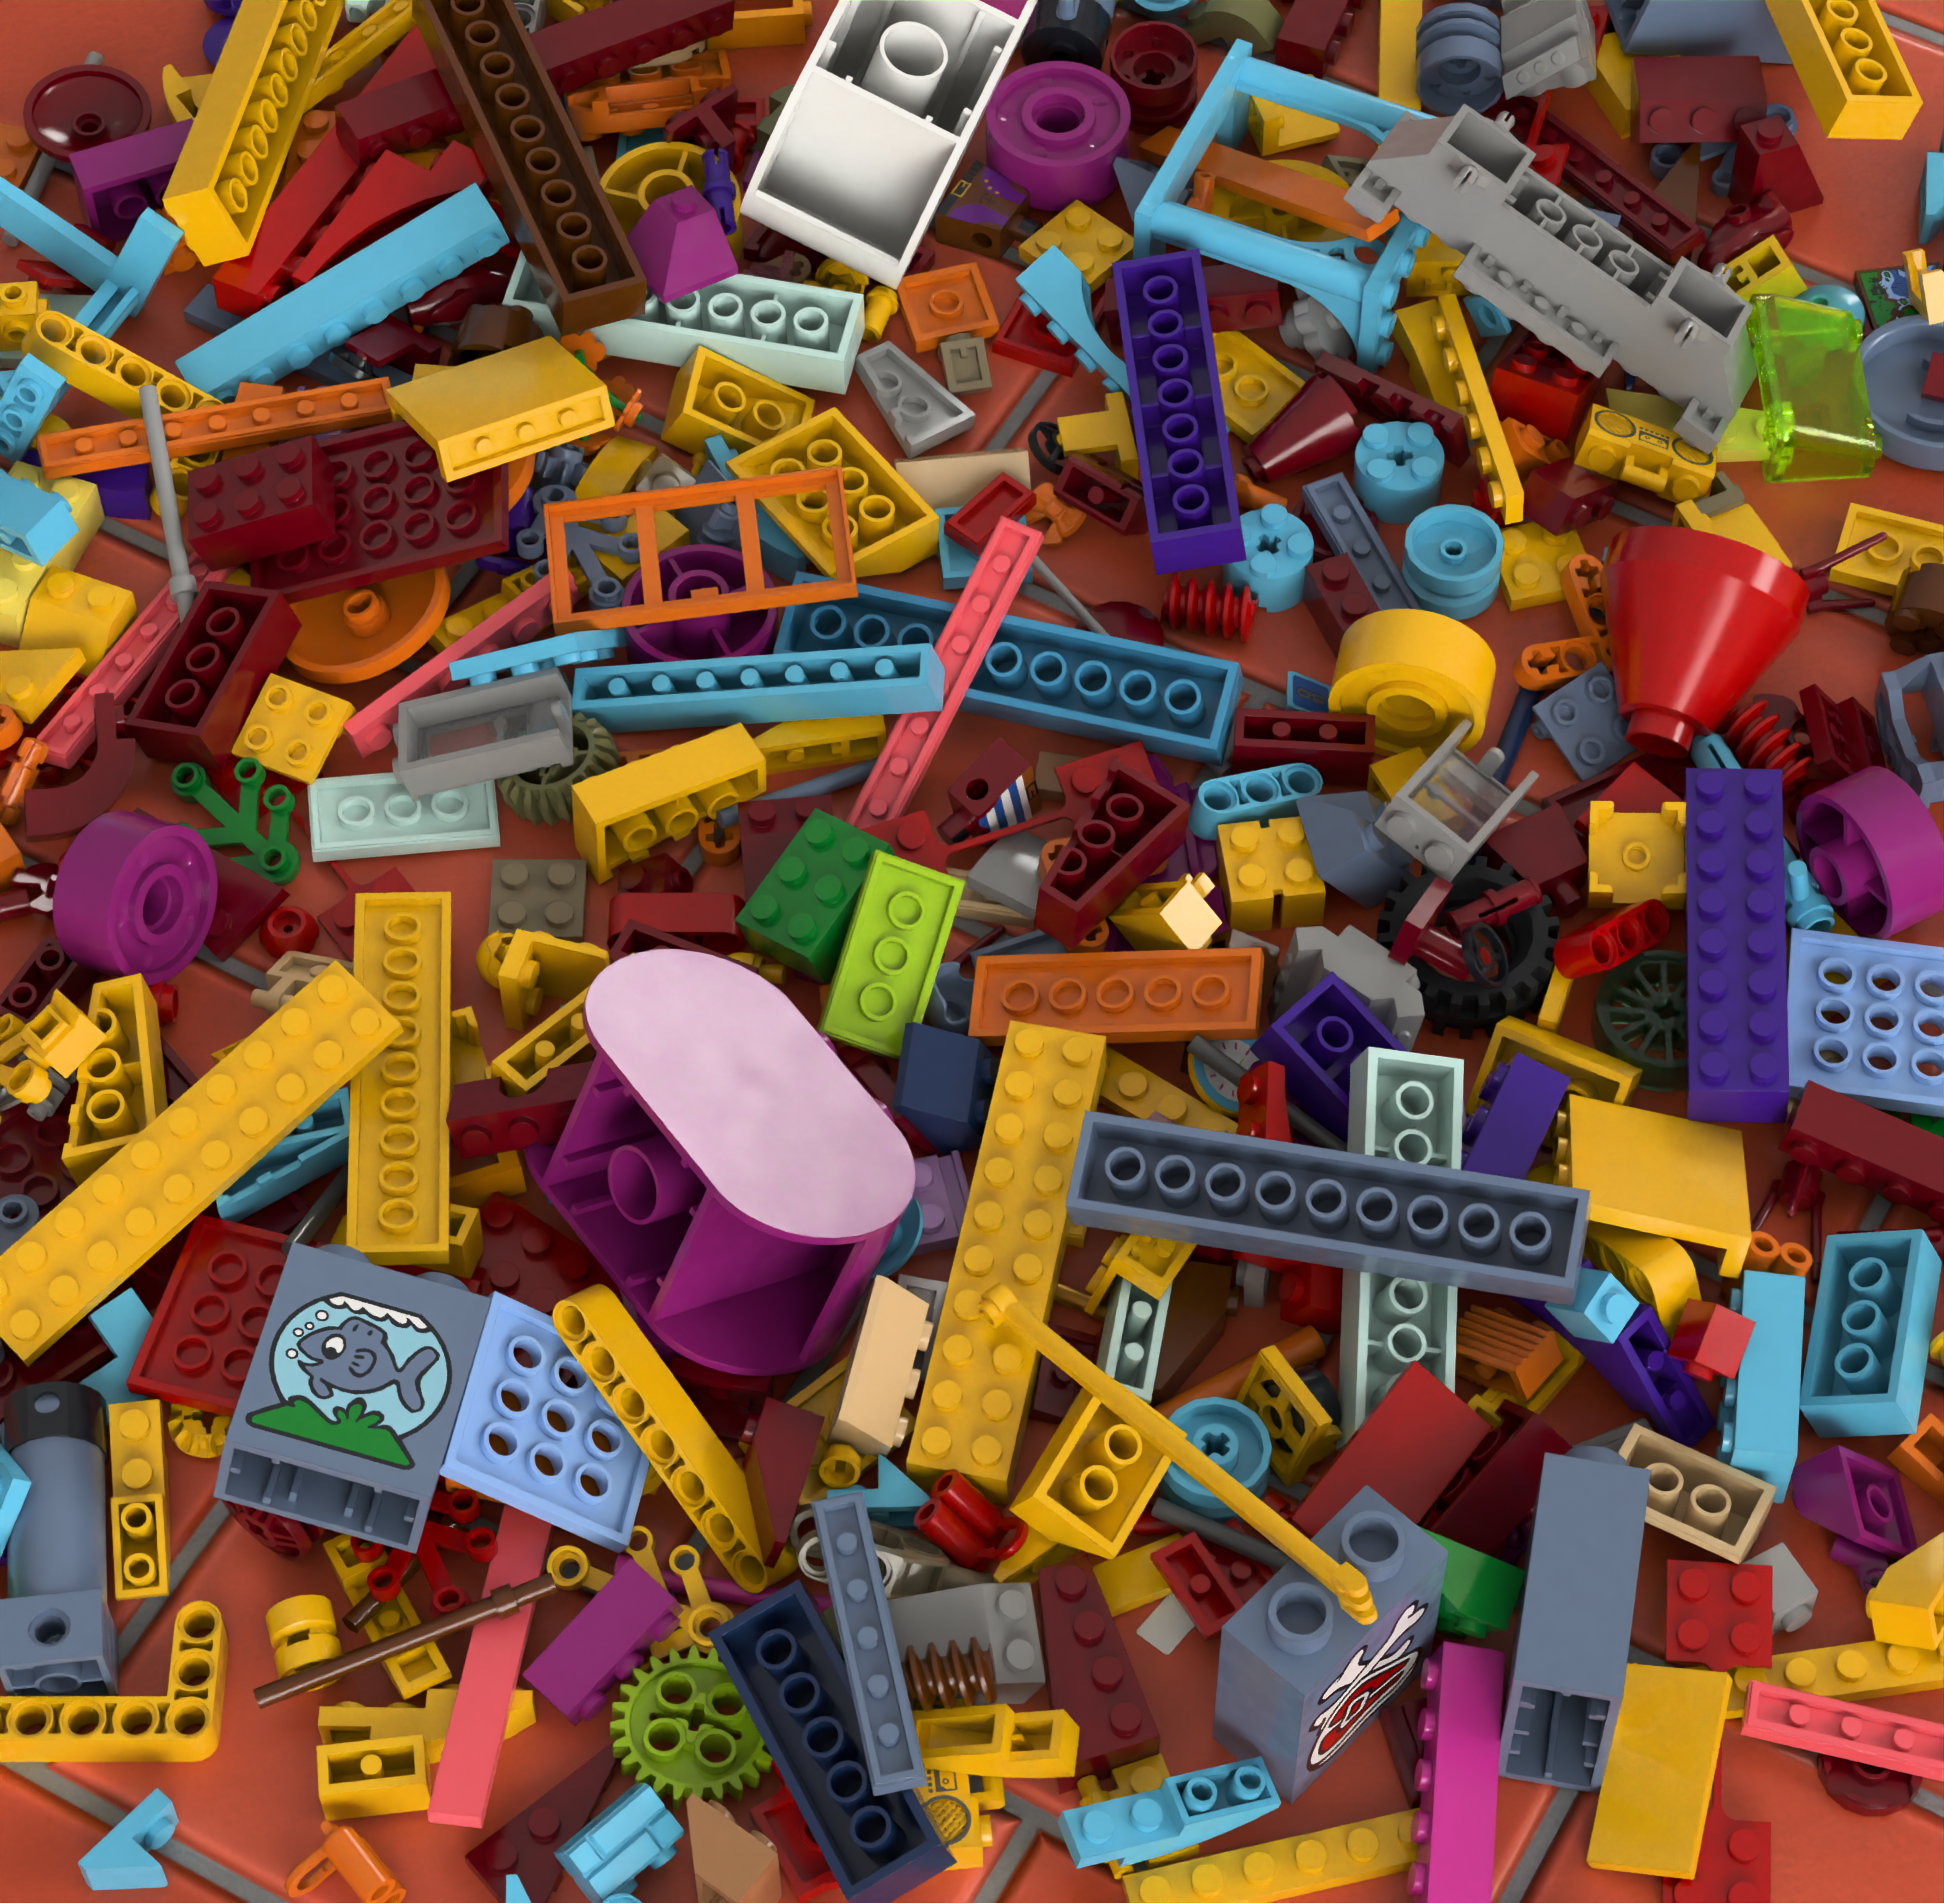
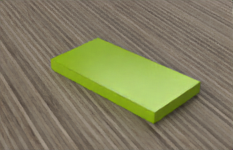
M877 849L874 850L869 860L816 1030L821 1031L828 1038L899 1062L905 1023L916 1022L922 1024L966 881Z

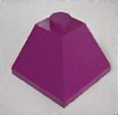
M692 185L655 199L626 237L647 279V287L663 304L738 274V265L715 209Z
M1836 1445L1793 1468L1791 1475L1794 1489L1792 1491V1500L1800 1516L1851 1541L1897 1560L1918 1549L1897 1470L1840 1445Z

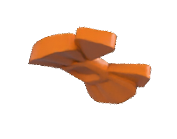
M1050 482L1043 483L1035 488L1033 492L1037 494V504L1025 514L1027 525L1044 517L1049 518L1053 522L1044 535L1042 544L1045 547L1062 545L1063 538H1067L1077 531L1086 518V513L1076 507H1069L1061 499L1053 495L1054 486Z

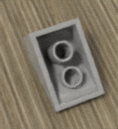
M1030 1582L981 1583L887 1600L901 1662L904 1661L908 1645L914 1647L919 1659H925L927 1645L931 1642L936 1646L940 1656H946L949 1640H955L962 1654L967 1653L970 1637H976L983 1651H987L989 1643H991L997 1680V1700L995 1703H988L981 1689H979L975 1705L1024 1704L1046 1683ZM957 1692L956 1699H963L960 1692ZM936 1695L935 1701L941 1700L939 1695Z

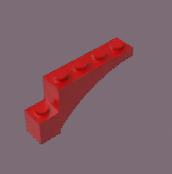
M452 140L444 153L439 152L434 157L430 169L427 170L386 149L377 162L373 161L368 165L362 182L355 192L345 196L340 205L339 213L331 224H326L321 228L315 245L308 255L300 257L292 271L294 289L316 278L475 182L486 200L490 201L495 192L476 151Z
M1268 1060L1240 1077V1083L1237 1088V1099L1239 1101L1238 1128L1235 1134L1293 1143L1285 1098V1066ZM1233 1250V1258L1282 1273V1280L1279 1285V1297L1281 1299L1280 1320L1302 1327L1311 1325L1316 1331L1328 1335L1341 1329L1343 1268Z

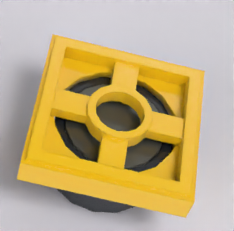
M1275 1345L1261 1349L1235 1401L1256 1412L1267 1427L1272 1446L1270 1466L1283 1483L1289 1487L1302 1481L1311 1464L1322 1460L1336 1449L1337 1446L1334 1444V1441L1343 1436V1433L1338 1428L1341 1423L1340 1403L1329 1379L1319 1369L1308 1365L1293 1370Z

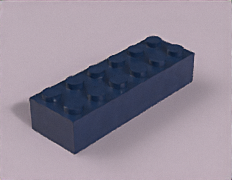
M800 1579L708 1633L849 1903H890L957 1863L918 1788L873 1796L842 1647L817 1600Z

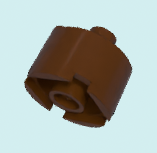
M473 304L469 306L462 320L447 366H458L545 336L540 327L533 321L532 312L523 306L513 305L508 308L498 305L483 306Z
M1923 563L1919 571L1910 572L1911 567H1909L1900 576L1885 619V629L1891 638L1889 645L1895 652L1907 656L1915 654L1916 651L1927 655L1944 652V564Z

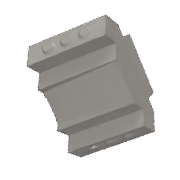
M1501 0L1504 14L1500 17L1501 57L1505 75L1502 76L1506 100L1521 95L1535 97L1541 95L1546 90L1559 87L1577 88L1588 81L1597 80L1595 24L1587 0Z
M1350 924L1339 936L1323 926L1295 928L1267 1004L1269 1025L1271 1026L1333 971L1406 1050L1411 1052L1425 1017L1422 994L1418 990L1420 988V981L1416 975L1417 969L1408 963L1404 966L1388 957L1390 952L1388 949Z

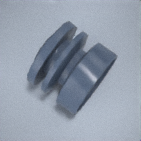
M1449 3L1436 7L1424 15L1416 27V93L1422 104L1434 112L1448 116H1455L1464 103L1478 113L1484 112L1496 104L1504 91L1502 81L1504 67L1501 57V22L1498 16L1486 7L1472 3Z

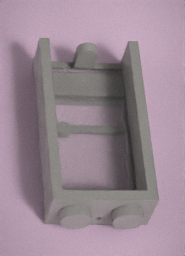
M552 667L398 703V723L393 724V737L398 748V757L392 760L395 779L399 785L405 784L413 801H418L422 794L429 795L538 770L540 767H551V765L561 763L562 767L574 765L572 696L559 668Z
M1467 718L1461 722L1397 792L1374 824L1375 827L1448 882L1454 879L1498 826L1516 808L1540 776L1532 770L1518 787L1511 792L1492 777L1505 759L1504 753L1499 748H1490L1478 764H1475L1462 754L1456 747L1473 724Z

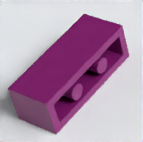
M630 1558L526 1669L522 1676L574 1726L582 1719L589 1721L604 1707L608 1700L605 1694L619 1679L622 1682L627 1681L632 1677V1670L641 1667L644 1661L641 1655L656 1640L658 1643H661L675 1631L680 1623L678 1616L683 1609L669 1592Z

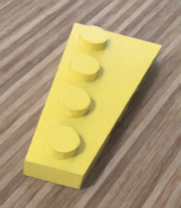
M1610 388L1605 389L1604 403L1606 408L1673 431L1672 429L1684 409L1674 401L1666 400L1662 396ZM1739 407L1719 443L1716 445L1718 447L1717 462L1790 459L1793 447L1787 415Z

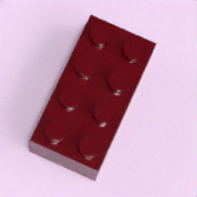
M205 580L125 722L126 728L133 738H136V742L148 758L179 763L194 762L204 767L224 768L232 753L234 743L270 673L276 674L302 626L281 591Z

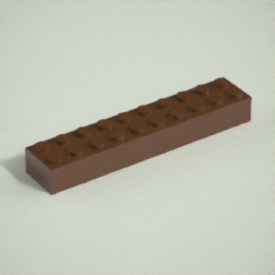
M412 0V17L561 335L565 336L645 314L647 279L513 1Z

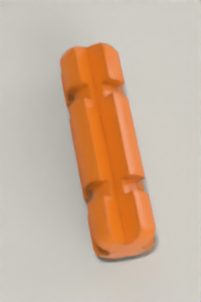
M29 737L23 739L17 755L21 757L19 761L14 759L0 789V795H2L0 800V822L4 825L13 826L16 824L22 811L19 804L20 802L24 804V790L32 789L40 771L37 765L38 763L43 765L49 752L48 745L38 739Z

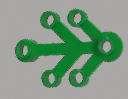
M252 757L243 758L234 768V775L241 784L239 814L211 788V777L201 765L194 762L178 765L173 770L170 780L173 791L186 803L199 802L224 827L193 829L191 825L185 822L176 824L196 831L205 840L209 848L246 846L254 855L231 857L229 859L278 886L289 884L296 878L300 868V856L296 848L288 843L290 812L295 807V798L286 786L280 784L273 785L264 794L263 802L271 812L269 838L267 841L258 832L261 785L266 778V771L257 759ZM256 768V772L252 777L244 778L245 773L249 769ZM193 775L191 781L182 784L187 777ZM286 796L283 803L277 806L273 805L277 797ZM281 856V860L277 865L270 866L275 858Z

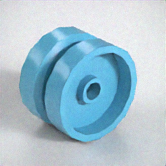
M1456 504L1431 507L1414 518L1406 530L1402 576L1422 610L1441 614L1458 621L1473 618L1489 608L1498 593L1504 539L1499 526L1486 513L1470 506Z
M1221 1397L1195 1399L1175 1410L1168 1420L1188 1434L1185 1438L1260 1500L1266 1496L1272 1446L1268 1429L1256 1412L1238 1401ZM1171 1462L1158 1484L1161 1498L1221 1524L1233 1518H1236L1239 1524L1245 1521L1175 1462Z

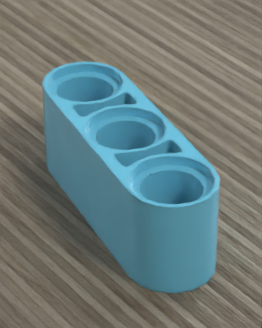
M1291 763L1205 781L1198 789L1189 812L1188 827L1193 834L1201 839L1216 840L1217 825L1259 821L1261 828H1267L1269 819L1298 817L1300 815L1295 801L1303 796L1319 795L1323 784L1322 777L1317 769L1311 765Z

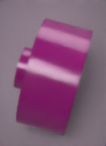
M1046 61L1020 68L1009 74L997 85L986 107L987 166L1026 189L1030 194V207L1047 211H1063L1076 199L1086 206L1093 205L1112 194L1120 185L1113 167L1115 158H1130L1131 109L1128 98L1119 84L1110 76L1085 64L1070 61Z
M693 544L676 547L658 555L663 602L691 598L690 590L718 587L719 594L746 591L743 556L737 550L719 545ZM641 567L635 572L626 586L622 607L644 604ZM763 569L765 589L774 588L770 576ZM778 607L624 627L628 645L626 646L628 663L630 665L773 654L779 633Z
M1870 766L1805 797L1801 801L1796 816V833L1802 860L1807 866V871L1813 875V878L1819 885L1820 894L1827 897L1833 910L1859 937L1884 940L1944 909V842L1932 816L1921 799L1898 775L1880 766Z
M118 810L108 812L90 822L78 834L65 854L54 888L53 922L56 936L65 954L79 966L118 978L141 973L147 985L168 981L179 974L200 950L210 929L215 912L218 890L217 871L208 844L191 828L130 811Z

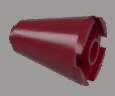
M1318 371L1303 384L1244 446L1246 456L1241 461L1245 470L1254 481L1261 479L1266 484H1270L1355 452L1357 443L1363 436L1365 425L1358 429L1356 428L1353 415L1358 413L1354 404L1334 378L1330 375L1323 378V371Z

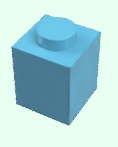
M1581 1267L1574 1306L1546 1302L1544 1306L1574 1337L1613 1344L1640 1303L1610 1272Z

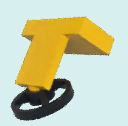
M1123 391L1105 394V411L1058 417L1057 425L1051 422H1039L1028 434L1029 447L1035 458L1042 466L1056 475L1060 476L1063 469L1062 466L1055 463L1056 459L1063 460L1071 454L1083 455L1112 450L1115 467L1138 480V454ZM1041 430L1046 438L1045 447L1050 453L1048 457L1038 443L1037 431Z

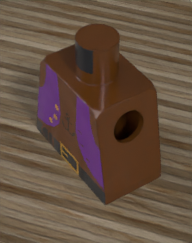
M976 160L935 212L936 242L995 259L1003 257L1015 240L1023 243L1043 227V223L1030 218V194L1027 190Z

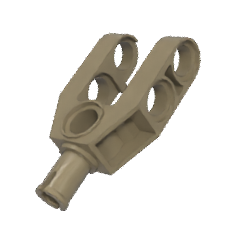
M811 1503L800 1505L796 1509L789 1531L791 1543L796 1548L798 1563L806 1576L828 1584L824 1566H813L806 1560V1555L822 1559L817 1531H810L801 1539L797 1535L799 1524L804 1519L813 1517ZM869 1519L887 1600L981 1583H992V1576L989 1573H981L950 1564V1559L946 1557L944 1551L934 1543L892 1525Z

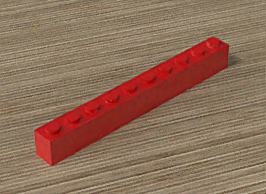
M416 24L357 97L436 68ZM336 124L266 210L249 256L225 261L212 277L217 308L247 319L284 297L293 284L292 271L298 259L308 255L315 245L321 228L326 224H331L339 213L340 205L345 196L349 193H354L362 182L367 167L358 168L336 136Z

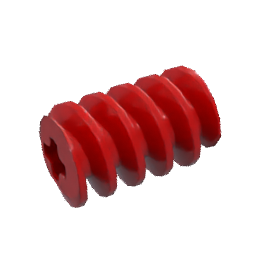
M1174 572L1166 586L1160 624H1163L1168 615L1171 629L1178 630L1186 619L1189 633L1194 634L1204 622L1205 633L1209 637H1213L1219 627L1222 626L1225 640H1232L1239 629L1242 643L1248 644L1252 638L1256 622L1259 597L1256 600L1251 598L1249 585L1244 586L1239 596H1234L1232 582L1228 581L1221 593H1217L1215 581L1212 578H1209L1203 590L1198 589L1196 575H1191L1186 586H1181L1179 572Z
M1761 700L1755 704H1746L1728 715L1717 726L1716 733L1720 735L1726 734L1725 742L1729 748H1737L1736 758L1740 762H1748L1747 769H1782V799L1785 800L1796 793L1809 779L1807 770L1814 762L1812 756H1807L1800 760L1795 758L1803 746L1800 742L1786 747L1784 742L1790 736L1791 730L1784 728L1774 732L1773 728L1780 720L1778 714H1773L1766 718L1762 717L1763 712L1769 705L1767 700Z

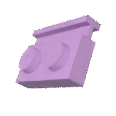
M951 1151L950 1156L940 1158L936 1154L914 1159L916 1182L913 1197L922 1208L923 1230L920 1241L911 1256L957 1247L970 1193L959 1151Z

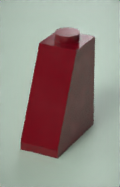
M1780 114L1740 126L1728 191V198L1732 205L1746 203L1751 206L1768 189L1775 193L1788 213L1823 204L1824 197L1805 156Z

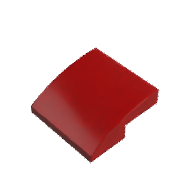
M1236 1518L1223 1523V1525L1246 1534ZM1195 1531L1150 1555L1151 1561L1205 1641L1221 1638L1222 1626L1274 1576V1573L1268 1566L1198 1537Z

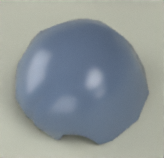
M942 962L936 975L924 1019L932 1027L968 1036L974 979H966L959 974L960 964L958 962Z

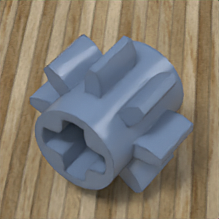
M563 443L551 447V449L538 452L534 471L542 473L540 484L543 487L563 485L573 490L574 486H578L590 466L589 463L583 462L585 451L576 445Z

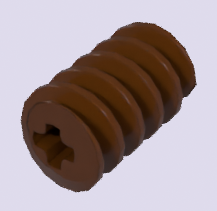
M970 1637L967 1653L962 1654L955 1640H949L946 1656H940L936 1646L931 1642L927 1645L925 1659H919L912 1645L907 1646L901 1666L911 1711L913 1710L915 1698L918 1699L925 1712L932 1711L936 1695H939L946 1709H951L955 1705L957 1692H960L967 1706H973L976 1703L979 1689H981L988 1703L996 1702L998 1696L997 1680L991 1643H989L988 1650L983 1651L976 1637Z

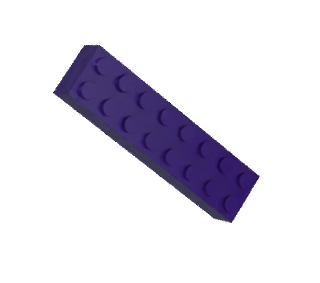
M1199 248L1112 263L1150 543L1156 574L1160 575L1246 561Z
M1686 768L1684 802H1686L1684 872H1686L1685 1000L1687 1119L1710 1122L1786 1123L1789 1101L1782 769Z

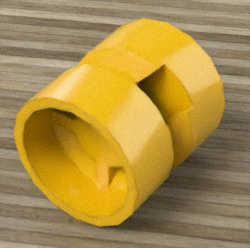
M315 1594L299 1595L287 1598L268 1610L265 1618L272 1648L276 1650L274 1660L278 1679L343 1654L340 1640L335 1637L338 1630L331 1600L325 1596ZM339 1679L323 1684L306 1692L325 1688L329 1685L334 1684Z

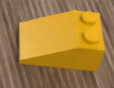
M699 345L676 374L660 439L694 455L698 452L705 453L704 439L721 434L729 450L735 448L740 455L811 419L815 399Z

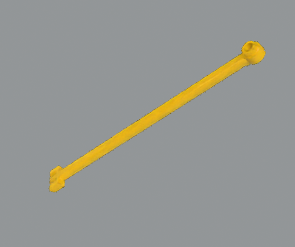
M998 1282L981 1295L983 1301L977 1304L978 1312L991 1328L996 1329L1001 1325L1003 1327L1009 1326L1333 1592L1338 1598L1341 1609L1358 1623L1368 1625L1377 1619L1378 1614L1367 1579L1361 1572L1347 1561L1342 1565L1338 1564L1023 1307L1005 1285Z

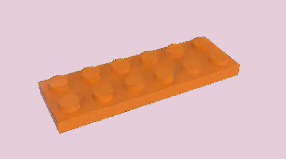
M1262 947L977 956L968 1036L980 1039L986 1047L1004 1046L1009 1023L1012 1020L1106 1036V1043L1192 1041L1197 1034L1207 1041L1258 1039L1264 970Z

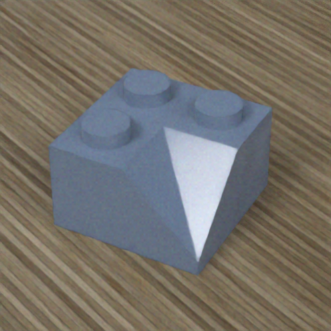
M1368 791L1303 796L1295 801L1318 877L1368 910L1384 902L1385 896L1390 889L1399 892L1401 877L1408 871L1412 874L1409 865L1412 864L1413 859L1409 852L1374 826L1389 802L1380 801Z

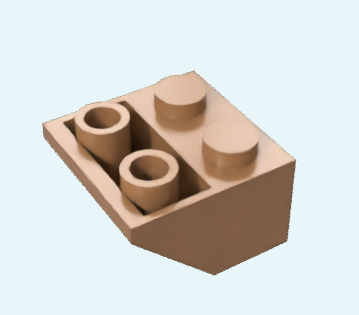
M692 1793L686 1800L698 1903H777L782 1897L778 1853H776L777 1848L773 1842L759 1831L752 1830L748 1833L734 1823L733 1815L717 1801L710 1800L706 1803Z

